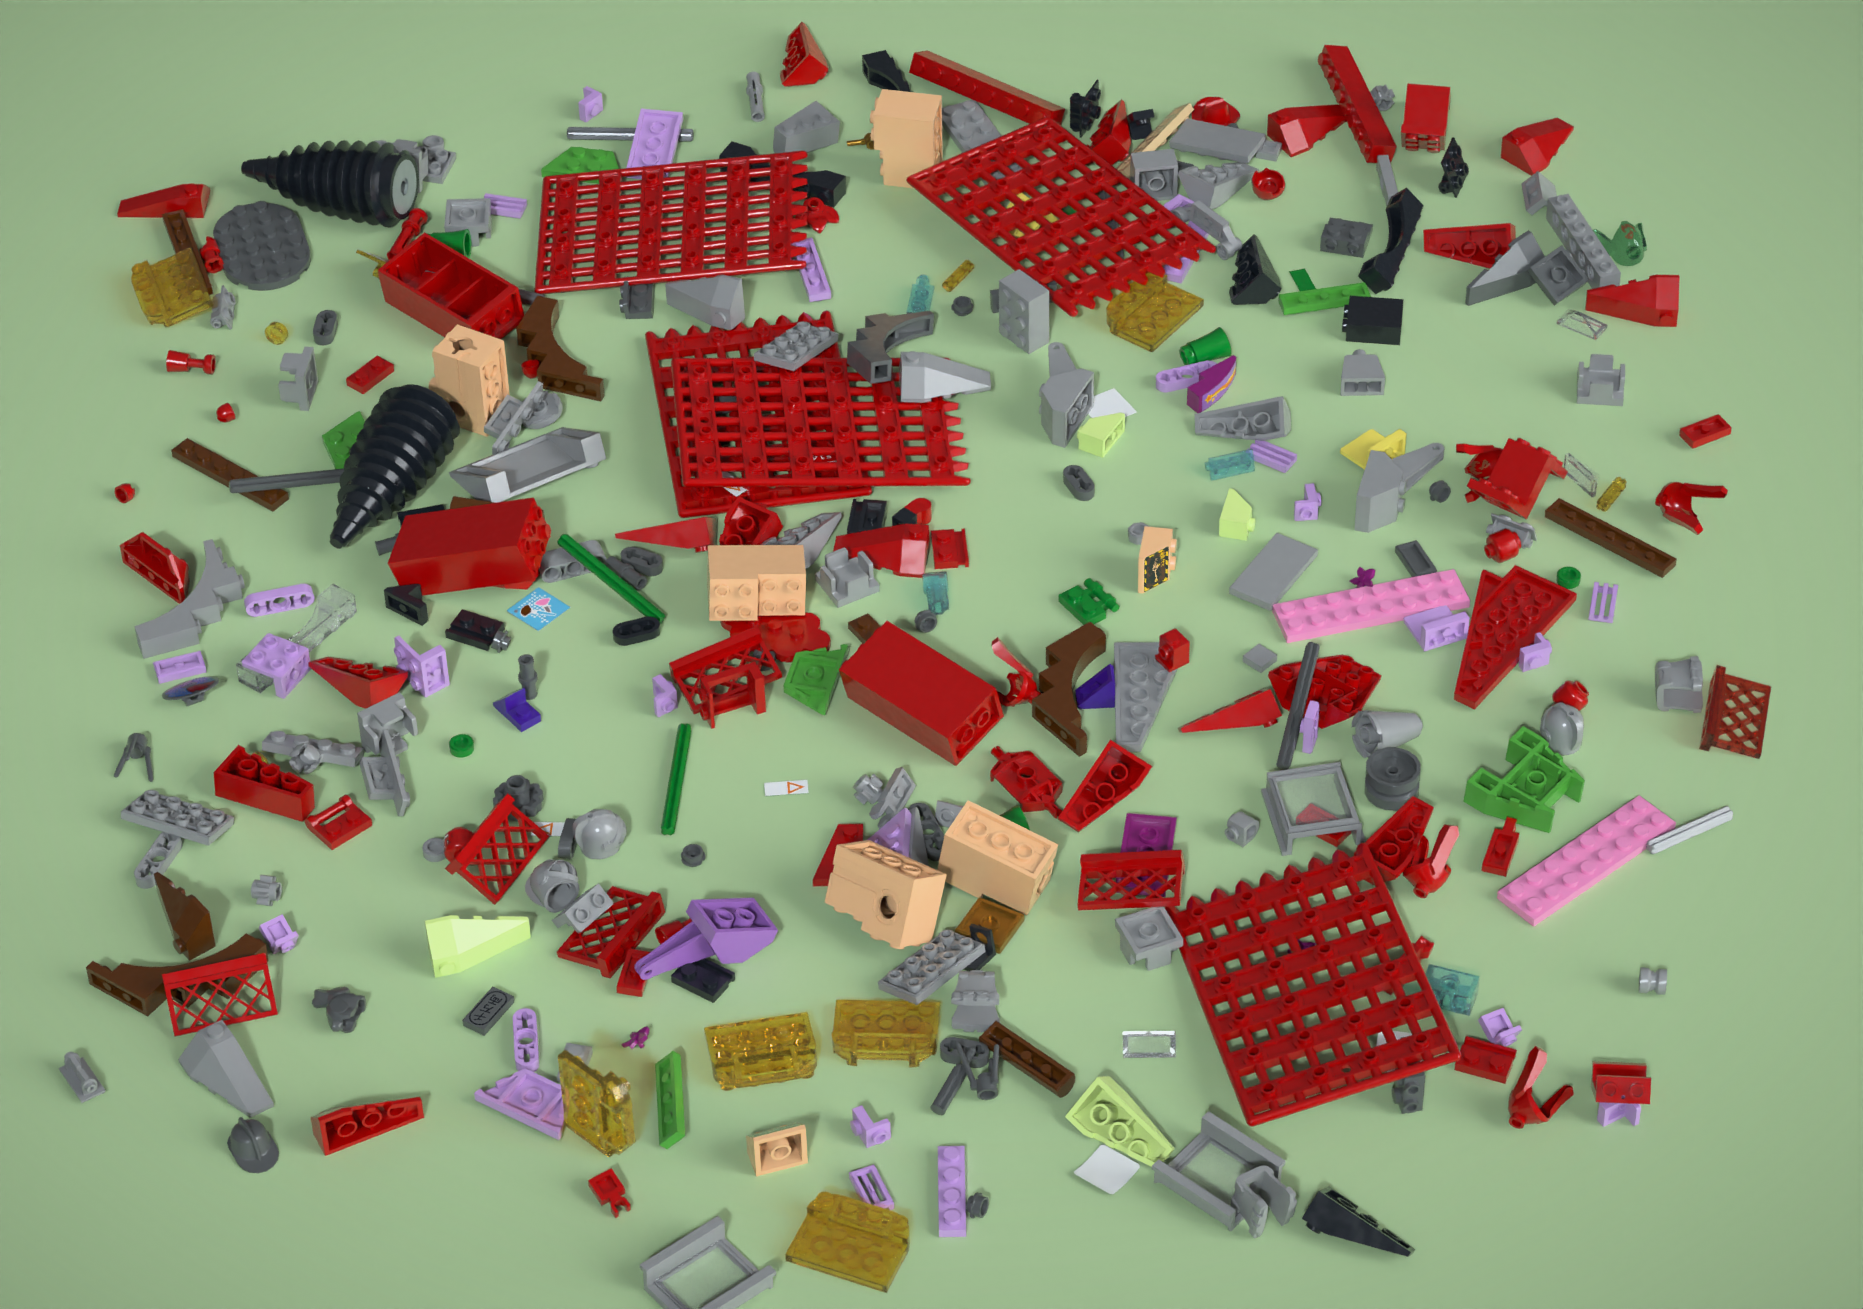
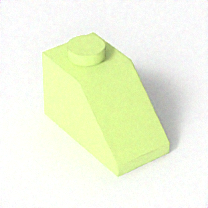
M1115 413L1090 418L1077 432L1079 449L1103 458L1124 433L1125 414Z
M1229 488L1220 516L1219 536L1247 541L1249 531L1253 532L1255 527V518H1252V507L1234 489Z

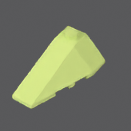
M449 915L425 921L429 957L435 978L462 972L531 938L528 917L498 916L494 920H483L482 916H473L472 919H459L458 915Z
M1110 1076L1097 1077L1065 1116L1083 1135L1103 1142L1105 1145L1122 1151L1151 1167L1158 1159L1164 1162L1175 1149L1134 1100Z

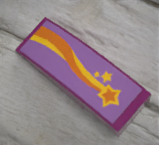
M1233 355L1199 373V382L1187 387V405L1191 409L1201 413L1211 407L1226 393L1236 375V356Z

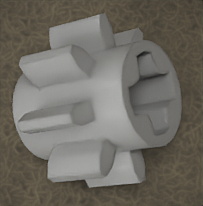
M1387 85L1375 86L1370 93L1380 111L1388 110L1394 104L1392 98L1395 95L1392 89H1388Z
M864 774L853 786L857 791L854 796L863 805L867 801L870 804H874L883 792L881 788L883 783L875 774H872L871 777Z
M260 875V880L255 879L253 881L251 896L257 899L256 904L272 906L273 901H279L282 885L276 882L275 876Z

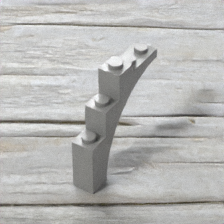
M212 539L203 541L206 564L201 580L193 592L169 612L154 620L134 626L137 643L143 659L200 644L198 634L202 633L201 626L221 621L220 611H223L222 604L243 599L241 589L245 588L242 575H237L234 566L228 568L226 562L222 563V551L220 547H215Z

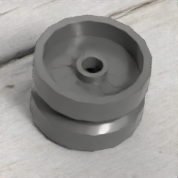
M1395 747L1379 749L1372 753L1366 761L1364 794L1368 801L1378 808L1397 811L1412 796L1418 798L1421 770L1419 760L1410 751Z

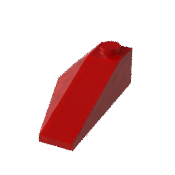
M801 22L787 39L785 51L788 54L782 63L785 65V70L783 69L780 73L781 83L784 86L815 84L819 79H823L828 72V65L824 55L805 23Z
M1121 99L1106 111L1098 124L1099 129L1090 137L1091 145H1086L1110 165H1113L1118 160L1120 162L1129 155L1131 145L1125 102Z
M1338 104L1284 108L1268 114L1267 136L1274 142L1282 143V150L1290 157L1309 151L1317 140L1322 141L1326 133L1335 131L1347 120Z
M1557 117L1518 127L1502 137L1501 158L1532 176L1537 171L1541 172L1549 166L1551 158L1556 156L1561 144H1564L1573 132L1574 126Z
M180 184L124 199L120 202L117 215L118 217L162 218L164 213L183 209L186 218H204L210 188L204 184Z
M1511 223L1425 229L1423 230L1424 252L1490 269L1495 263V258L1499 254L1503 256L1510 249L1508 245L1516 238L1515 226Z
M1657 274L1649 276V279L1637 282L1634 279L1628 281L1629 284L1616 286L1612 284L1587 290L1585 310L1650 326L1677 327L1680 277L1679 275Z
M1110 740L1058 817V820L1075 831L1080 832L1135 791L1141 785L1152 766Z
M414 1097L335 1107L312 1116L311 1123L313 1135L324 1155L327 1156L424 1118L421 1098Z

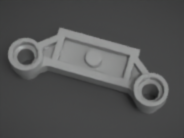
M1197 200L1192 204L1188 203L1183 207L1179 206L1171 210L1183 222L1192 221L1218 240L1220 243L1216 246V252L1222 260L1229 259L1236 251L1242 248V242L1233 235L1229 222L1201 201Z

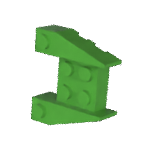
M1522 726L1509 739L1505 760L1515 765V767L1503 779L1480 768L1467 781L1463 802L1483 814L1506 820L1507 817L1517 819L1516 824L1550 833L1555 810L1551 809V807L1563 795L1579 803L1585 780L1574 769L1570 770L1564 764L1563 757L1558 752L1554 753L1549 748V743L1543 737Z

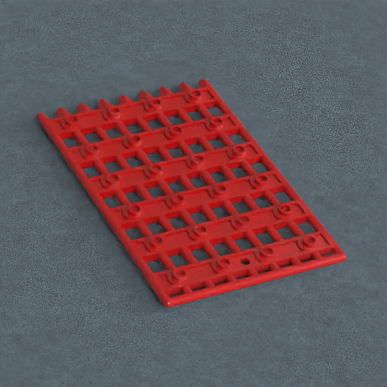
M1044 117L912 174L906 179L910 186L1014 271L1020 269L1048 289L1049 299L1071 317H1075L1078 314L1075 306L1079 304L1094 309L1096 303L1093 298L1096 296L1111 301L1113 294L1110 290L1114 288L1129 293L1131 287L1128 282L1131 280L1146 285L1148 278L1145 274L1149 272L1163 278L1165 270L1162 266L1166 264L1180 270L1183 263L1179 258L1186 257L1197 262L1200 258L1197 250L1203 249L1210 253L1216 251V247L1050 117ZM1067 141L1073 147L1065 150L1059 143ZM1050 148L1056 155L1047 157L1041 151ZM1033 156L1040 162L1031 165L1025 158ZM1094 162L1100 168L1092 171L1085 165ZM1016 163L1022 169L1013 172L1007 166ZM1076 169L1083 176L1075 179L1068 172ZM998 170L1005 177L997 180L990 173ZM1060 177L1066 183L1057 186L1051 180ZM982 178L988 184L979 187L973 181ZM1121 183L1127 190L1118 192L1112 186ZM1042 184L1049 191L1041 194L1034 187ZM964 185L971 192L962 195L956 188ZM1103 190L1111 197L1102 200L1095 194ZM1026 192L1032 198L1023 201L1017 195ZM947 193L953 200L945 203L938 196ZM1086 198L1093 205L1085 208L1078 201ZM1008 199L1015 206L1006 209L999 202ZM1147 204L1155 211L1146 214L1140 207ZM1070 206L1076 212L1068 216L1061 209ZM991 207L997 214L989 217L982 210ZM1131 212L1138 219L1130 222L1122 215ZM1052 213L1059 220L1050 223L1044 216ZM973 214L980 221L971 224L965 217ZM1114 220L1120 227L1113 230L1105 223ZM1035 221L1042 228L1033 231L1026 224ZM1175 226L1183 233L1174 236L1167 229ZM1096 227L1104 234L1095 237L1088 230ZM1018 229L1024 236L1016 239L1009 232ZM1159 234L1166 241L1157 244L1150 237ZM1079 235L1087 242L1078 245L1071 238ZM1000 236L1007 243L998 246L992 239ZM1141 241L1148 249L1139 251L1133 245ZM1062 243L1069 250L1061 253L1053 246ZM1124 249L1131 256L1123 260L1116 252ZM1045 251L1051 258L1043 261L1036 254ZM1107 257L1114 264L1105 267L1098 260ZM1027 258L1034 265L1026 269L1019 261ZM1090 265L1097 272L1088 275L1081 268ZM1072 273L1080 280L1070 283L1063 276ZM1055 281L1062 288L1053 291L1045 284Z
M793 151L545 176L542 183L535 293L550 294L624 286V281L627 280L629 286L693 280L702 277L713 278L717 275L734 276L804 269L807 265L806 261L793 260L792 257L807 253V248L793 246L792 243L807 239V234L792 232V229L806 226L807 219L792 218V216L807 211L806 205L793 204V202L805 199L808 196L807 192L794 191L793 188L806 185L808 182L807 178L793 177V175L808 171V167L804 164H793V161L807 158V152ZM770 163V167L750 169V164ZM728 167L726 172L707 173L709 168ZM685 171L684 176L665 178V173ZM642 175V180L622 182V177ZM770 176V181L750 183V178ZM599 180V184L579 186L580 181ZM727 180V185L707 187V182ZM551 184H556V188L551 189ZM684 184V189L664 191V186ZM641 189L639 194L621 195L622 190ZM770 189V194L750 196V191ZM598 193V198L578 200L579 195ZM727 194L725 199L707 200V195ZM555 197V202H550V198ZM684 198L683 203L663 205L664 200ZM640 202V207L620 209L621 204ZM770 203V208L749 210V205ZM597 206V211L578 213V208ZM726 207V212L706 214V209ZM549 211H554V215L549 216ZM683 211V216L663 218V213ZM640 216L639 221L620 222L622 217ZM769 217V222L749 223L750 218ZM596 220V225L577 227V222ZM726 221V226L706 228V223ZM553 224V229L548 230V225ZM682 225V230L662 232V227ZM639 229V234L619 236V231ZM769 230V235L749 237V232ZM596 234L595 239L576 240L577 235ZM725 235V240L705 242L706 236ZM547 238H552V243H547ZM682 239V244L662 246V241ZM638 243V248L618 250V245ZM769 244V249L748 251V246ZM595 247L594 253L575 254V249ZM725 249V254L705 255V250ZM546 252H551V257H546ZM681 253V258L661 260V255ZM638 257L637 262L617 264L618 259ZM769 258V263L748 265V260ZM594 261L593 267L574 268V263ZM725 262L724 268L704 270V264ZM545 266H550V271H545ZM681 267V272L660 274V269ZM637 271V276L617 278V273ZM593 275L592 281L573 282V277ZM544 280H549V285H544Z
M823 311L819 320H813L805 312L798 318V322H809L810 326L828 327L830 331L835 332L830 311ZM781 315L776 320L775 325H768L764 319L759 317L751 328H747L740 322L732 330L726 331L723 328L711 326L709 333H702L694 325L688 329L687 335L680 336L673 328H670L665 333L664 338H657L651 331L645 333L677 511L680 518L727 513L737 497H741L764 508L862 497L872 494L871 486L743 487L747 491L736 497L723 487H682L680 456L676 455L675 448H679L677 426H671L670 418H676L674 396L665 397L664 389L673 388L671 366L660 368L659 360L688 356L704 358L703 355L717 353V358H727L726 352L739 351L740 358H754L749 357L748 349L762 348L765 344L770 343L776 337L785 333L786 330L797 325L798 322L791 323L787 317ZM838 342L814 358H841ZM680 367L681 373H687V367ZM711 367V373L733 372L732 367ZM756 367L757 372H778L777 367ZM802 367V372H821L823 370V367ZM778 381L769 382L768 385H760L758 387H780ZM803 381L804 387H825V381ZM682 382V387L688 386V382ZM723 382V387H733L732 382ZM683 396L684 402H690V396ZM760 396V402H782L781 396ZM805 396L806 402L818 400L819 402H827V396ZM685 411V417H692L691 411ZM737 411L729 412V417H738ZM775 411V414L762 415V417H783V411ZM807 411L808 417H829V411ZM686 426L687 432H693V426ZM717 426V432H739V426ZM763 426V431L785 432V426ZM809 426L810 432L821 430L831 432V426ZM688 441V446L695 447L694 441ZM718 441V442H719V447H722V446H721V442H729V441ZM735 441L736 447H741L740 441ZM765 441V447H787V442L781 441L782 444L768 445L767 441ZM811 441L812 447H833V441ZM857 441L858 447H862L861 441ZM720 456L721 462H743L742 456ZM767 456V462H789L788 456ZM859 456L860 462H865L864 456ZM689 457L690 463H696V457ZM788 471V474L774 475V472H768L769 478L791 477L790 471ZM815 471V477H837V471ZM861 471L862 477H869L868 471ZM691 472V477L698 478L697 472Z
M673 358L671 360L682 484L685 487L967 486L971 482L968 477L954 475V472L968 469V463L952 460V457L964 455L966 448L949 444V442L963 439L962 432L947 430V427L961 424V418L945 415L944 413L957 410L959 403L942 400V396L933 397L931 402L925 403L897 402L896 396H900V387H895L894 381H899V372L891 370V381L870 384L871 387H850L849 381L867 380L858 372H847V367H851L847 364V358H812L794 371L777 367L778 372H757L756 367L776 366L754 361V358ZM891 358L892 367H899L900 358ZM680 367H687V373H681ZM711 367H732L733 372L711 373ZM802 367H823V372H802ZM779 381L780 387H758V382ZM803 381H825V387H804ZM682 382H688L689 387H682ZM712 382H734V387H713ZM683 396H690V402H684ZM714 396H735L736 402H714ZM760 396H781L782 402H760ZM805 396H827V402H806ZM851 396H872L873 402H852ZM685 411H691L692 417H685ZM715 411H737L738 417H716ZM761 411H783V417H762ZM807 411H829V417H808ZM853 411H874L875 416L854 417ZM899 411H920V416H899ZM686 426H693V432H687ZM717 426H739V432H717ZM763 426H785V432H764ZM809 426H831V432H810ZM855 426H876L877 431L856 432ZM901 426H922L923 431H902ZM688 441H694L695 447H688ZM718 441H740L741 447H719ZM765 441H786L787 447H765ZM811 441H833V447H812ZM857 441H878L879 447H858ZM903 441H924L925 446H904ZM720 456H742L743 462H721ZM767 456H788L789 462H767ZM813 456H835V462H814ZM859 456H881V462H860ZM905 456H927V462H906ZM689 457H696V463H690ZM790 471L791 477L769 478L768 472ZM815 471H837V477H815ZM861 471H883L884 477H862ZM908 471H929L930 477H908ZM691 472H697L698 478H691ZM722 472H744V478H722Z
M1360 843L1357 846L1356 856L1349 857L1345 852L1337 849L1332 856V863L1325 865L1320 859L1312 857L1308 863V871L1303 873L1296 867L1288 865L1284 870V879L1278 881L1272 875L1263 873L1259 880V887L1252 888L1248 883L1240 880L1235 887V894L1231 896L1215 888L1211 894V902L1206 904L1199 898L1191 896L1187 901L1186 910L1181 912L1175 906L1165 907V910L1183 938V946L1179 947V951L1248 1126L1254 1127L1461 1059V1052L1366 843ZM1371 878L1375 888L1360 892L1357 882ZM1347 885L1351 895L1336 900L1332 890ZM1322 893L1326 903L1312 908L1308 897ZM1298 901L1302 911L1287 916L1283 905ZM1274 909L1277 919L1262 923L1259 913ZM1386 911L1390 922L1375 926L1372 915ZM1249 917L1253 927L1238 931L1234 921ZM1362 919L1366 929L1351 934L1347 923ZM1225 925L1228 935L1213 939L1210 929ZM1337 927L1341 937L1326 942L1322 931ZM1200 932L1204 942L1189 947L1185 937ZM1312 935L1316 945L1301 950L1297 939ZM1288 943L1292 953L1277 958L1273 947ZM1402 946L1406 956L1391 961L1386 950ZM1263 951L1267 961L1252 966L1248 955ZM1377 954L1381 964L1366 969L1362 958ZM1239 959L1242 969L1227 974L1223 963ZM1352 961L1356 972L1341 977L1337 966ZM1214 967L1217 977L1202 981L1199 971ZM1327 969L1331 980L1316 985L1312 974ZM1302 977L1306 988L1291 993L1287 982ZM1417 980L1421 991L1406 996L1402 985ZM1277 985L1281 996L1266 1001L1262 990ZM1392 988L1396 999L1381 1004L1377 993ZM1252 993L1256 1004L1241 1009L1237 998ZM1367 996L1371 1007L1356 1012L1352 1001ZM1227 1001L1231 1012L1216 1017L1212 1006ZM1342 1004L1346 1015L1331 1020L1327 1009ZM1317 1012L1321 1023L1306 1028L1302 1017ZM1433 1016L1437 1027L1422 1032L1417 1020ZM1292 1021L1296 1031L1280 1036L1276 1025ZM1408 1024L1412 1035L1397 1040L1392 1028ZM1267 1029L1271 1040L1255 1044L1251 1033ZM1382 1032L1387 1043L1371 1048L1367 1036ZM1242 1037L1246 1048L1230 1052L1226 1041ZM1357 1040L1361 1052L1346 1056L1342 1044ZM1332 1048L1336 1060L1321 1064L1316 1053ZM1306 1056L1311 1068L1295 1072L1291 1061ZM1281 1064L1285 1076L1270 1080L1266 1069ZM1345 1068L1351 1069L1349 1072H1342ZM1256 1073L1260 1084L1244 1088L1240 1077Z

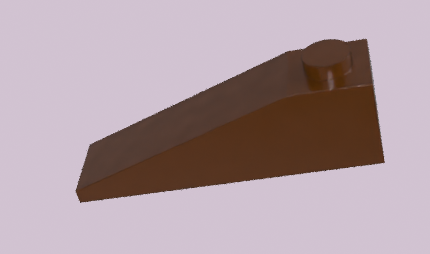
M154 873L157 893L174 939L173 946L179 954L183 953L191 961L216 947L210 912L192 894L186 896L183 888L179 887L176 889L173 882L161 873Z

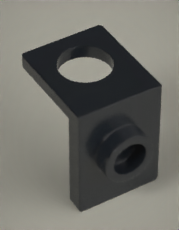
M971 924L969 925L971 938L984 944L986 952L963 969L966 971L980 970L996 955L992 930ZM977 932L982 933L986 937L987 943L979 940Z

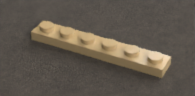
M1187 103L1175 108L1132 153L1155 151L1157 147L1164 145L1168 141L1166 138L1177 132V127L1183 124L1187 118L1189 119V114L1194 110L1192 105ZM1131 154L1116 168L1128 179H1130Z

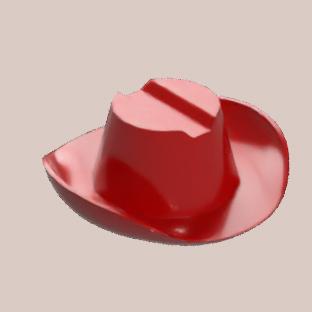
M1205 97L1200 99L1194 105L1191 115L1193 120L1223 126L1236 123L1240 119L1238 110L1221 97Z

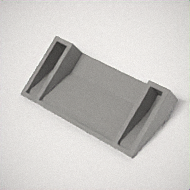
M561 427L453 470L449 474L452 479L476 500L497 503L582 468L596 467L598 462L606 459L600 433Z

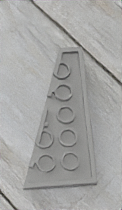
M1114 642L1116 744L1129 752H1141L1177 672V669L1168 672L1155 659V655L1159 654V642Z

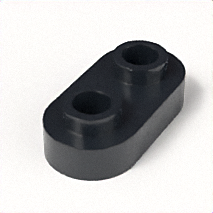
M649 616L622 622L613 628V640L622 646L652 640L660 634L659 621Z

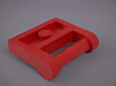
M346 794L329 808L315 816L310 815L304 820L307 828L331 850L372 826L371 818L358 808ZM343 810L346 811L345 813L338 816L329 823L325 824L324 826L320 825L321 823L335 816L339 812Z

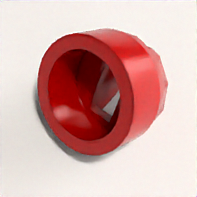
M527 360L521 364L522 372L527 378L534 379L537 377V369L540 366L538 360Z
M229 403L218 407L216 414L219 421L226 423L235 419L234 411Z
M123 483L115 488V496L121 503H127L134 498L135 488L132 489L129 483Z

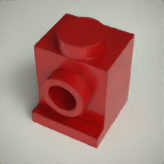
M1174 628L1160 635L1159 654L1155 655V659L1168 672H1172L1189 663L1190 642Z

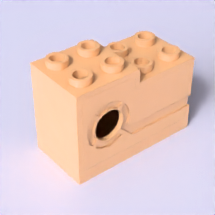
M882 89L880 96L875 99V110H872L870 114V123H873L871 141H874V150H880V159H883L880 176H883L884 185L913 188L906 181L908 176L943 161L942 95Z
M457 324L432 351L435 377L430 380L429 389L441 396L451 406L460 428L488 437L489 434L484 432V426L507 394L510 395L504 340Z
M708 545L707 591L709 621H757V616L805 615L806 569L803 545Z
M968 800L944 835L937 870L947 874L945 882L977 898H982L983 895H986L1028 915L1050 881L1054 865L1053 860L1056 857L1058 844Z
M870 840L836 846L833 860L834 869L830 874L824 903L833 906L837 912L853 915L854 920L862 922V931L869 933L870 937L875 940H884L890 943L889 946L892 948L904 949L906 946H920L923 943L930 942L933 938L947 874Z

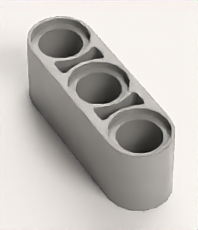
M589 540L579 543L605 565L607 559L598 541ZM563 548L546 551L538 569L542 580L547 583L592 573Z

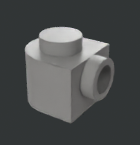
M1241 811L1237 812L1228 819V828L1225 829V835L1230 841L1244 847L1256 836L1259 822Z

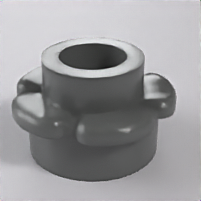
M965 296L955 298L951 306L952 311L958 316H967L973 310L970 298Z
M1443 480L1434 482L1429 489L1430 499L1432 501L1436 500L1439 503L1446 501L1451 493L1447 483Z
M931 610L919 612L914 620L916 629L925 633L932 631L937 625L936 615Z
M497 631L491 648L497 650V653H500L501 650H507L511 641V637L507 636L508 631Z
M689 844L684 847L681 853V861L686 866L697 867L702 864L706 855L701 846Z
M977 1192L974 1196L971 1195L968 1198L966 1210L970 1213L971 1218L974 1219L975 1216L983 1218L986 1215L989 1206L988 1197Z

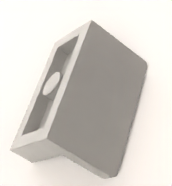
M1538 171L1521 183L1526 211L1531 215L1542 207H1547L1548 198L1557 196L1555 185Z

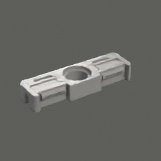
M1377 155L1376 171L1379 175L1382 194L1387 206L1391 196L1398 193L1389 156Z

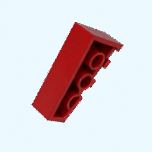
M240 745L213 772L215 796L301 822L315 808L314 786L312 783L291 772L284 773L280 771V766L274 763L269 765L263 762L261 756L255 753L251 755L246 753L245 748Z

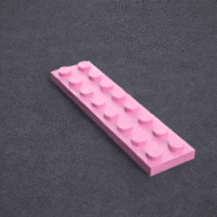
M1452 569L1375 584L1373 587L1365 586L1273 605L1272 612L1286 642L1291 643L1403 621L1406 616L1445 605L1448 606L1450 611L1469 608L1470 599L1455 570Z
M1639 795L1499 890L1497 899L1534 927L1646 850L1648 840L1675 829L1676 822Z

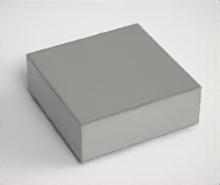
M1265 140L1256 152V158L1276 162L1282 150V143Z
M1257 644L1243 655V662L1260 673L1277 661V654L1261 644Z

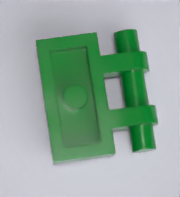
M1087 578L1084 581V586L1087 589L1083 590L1077 585L1059 594V602L1083 625L1088 622L1096 624L1106 619V610L1110 609L1112 612H1116L1120 607L1116 603V599L1110 593L1104 592L1103 586L1097 581L1094 582L1091 578ZM1097 597L1100 601L1095 602L1093 598Z

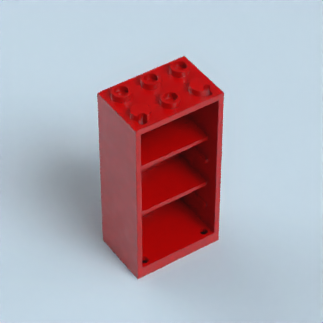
M425 232L377 270L385 302L444 338L458 324L502 339L518 326L524 317L518 287Z
M534 497L406 515L388 560V565L399 586L420 584L422 596L534 581L540 568L542 557L546 552L548 540L551 537V528L546 523L542 509L537 505Z
M889 621L878 627L873 635L865 643L861 644L850 659L846 660L839 669L849 699L954 766H957L1004 717L998 693L994 686Z

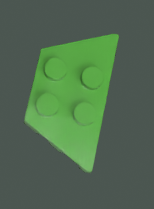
M570 147L544 166L541 173L542 177L612 170L619 169L613 151ZM599 180L580 181L599 184Z
M360 411L354 413L322 435L323 444L335 469L344 468V463L350 456V449L356 442L358 433L364 427L365 421Z
M842 644L840 645L841 649L827 651L825 647L814 651L796 652L783 685L784 693L821 715H826L840 676L839 669L845 662L849 652L848 645Z

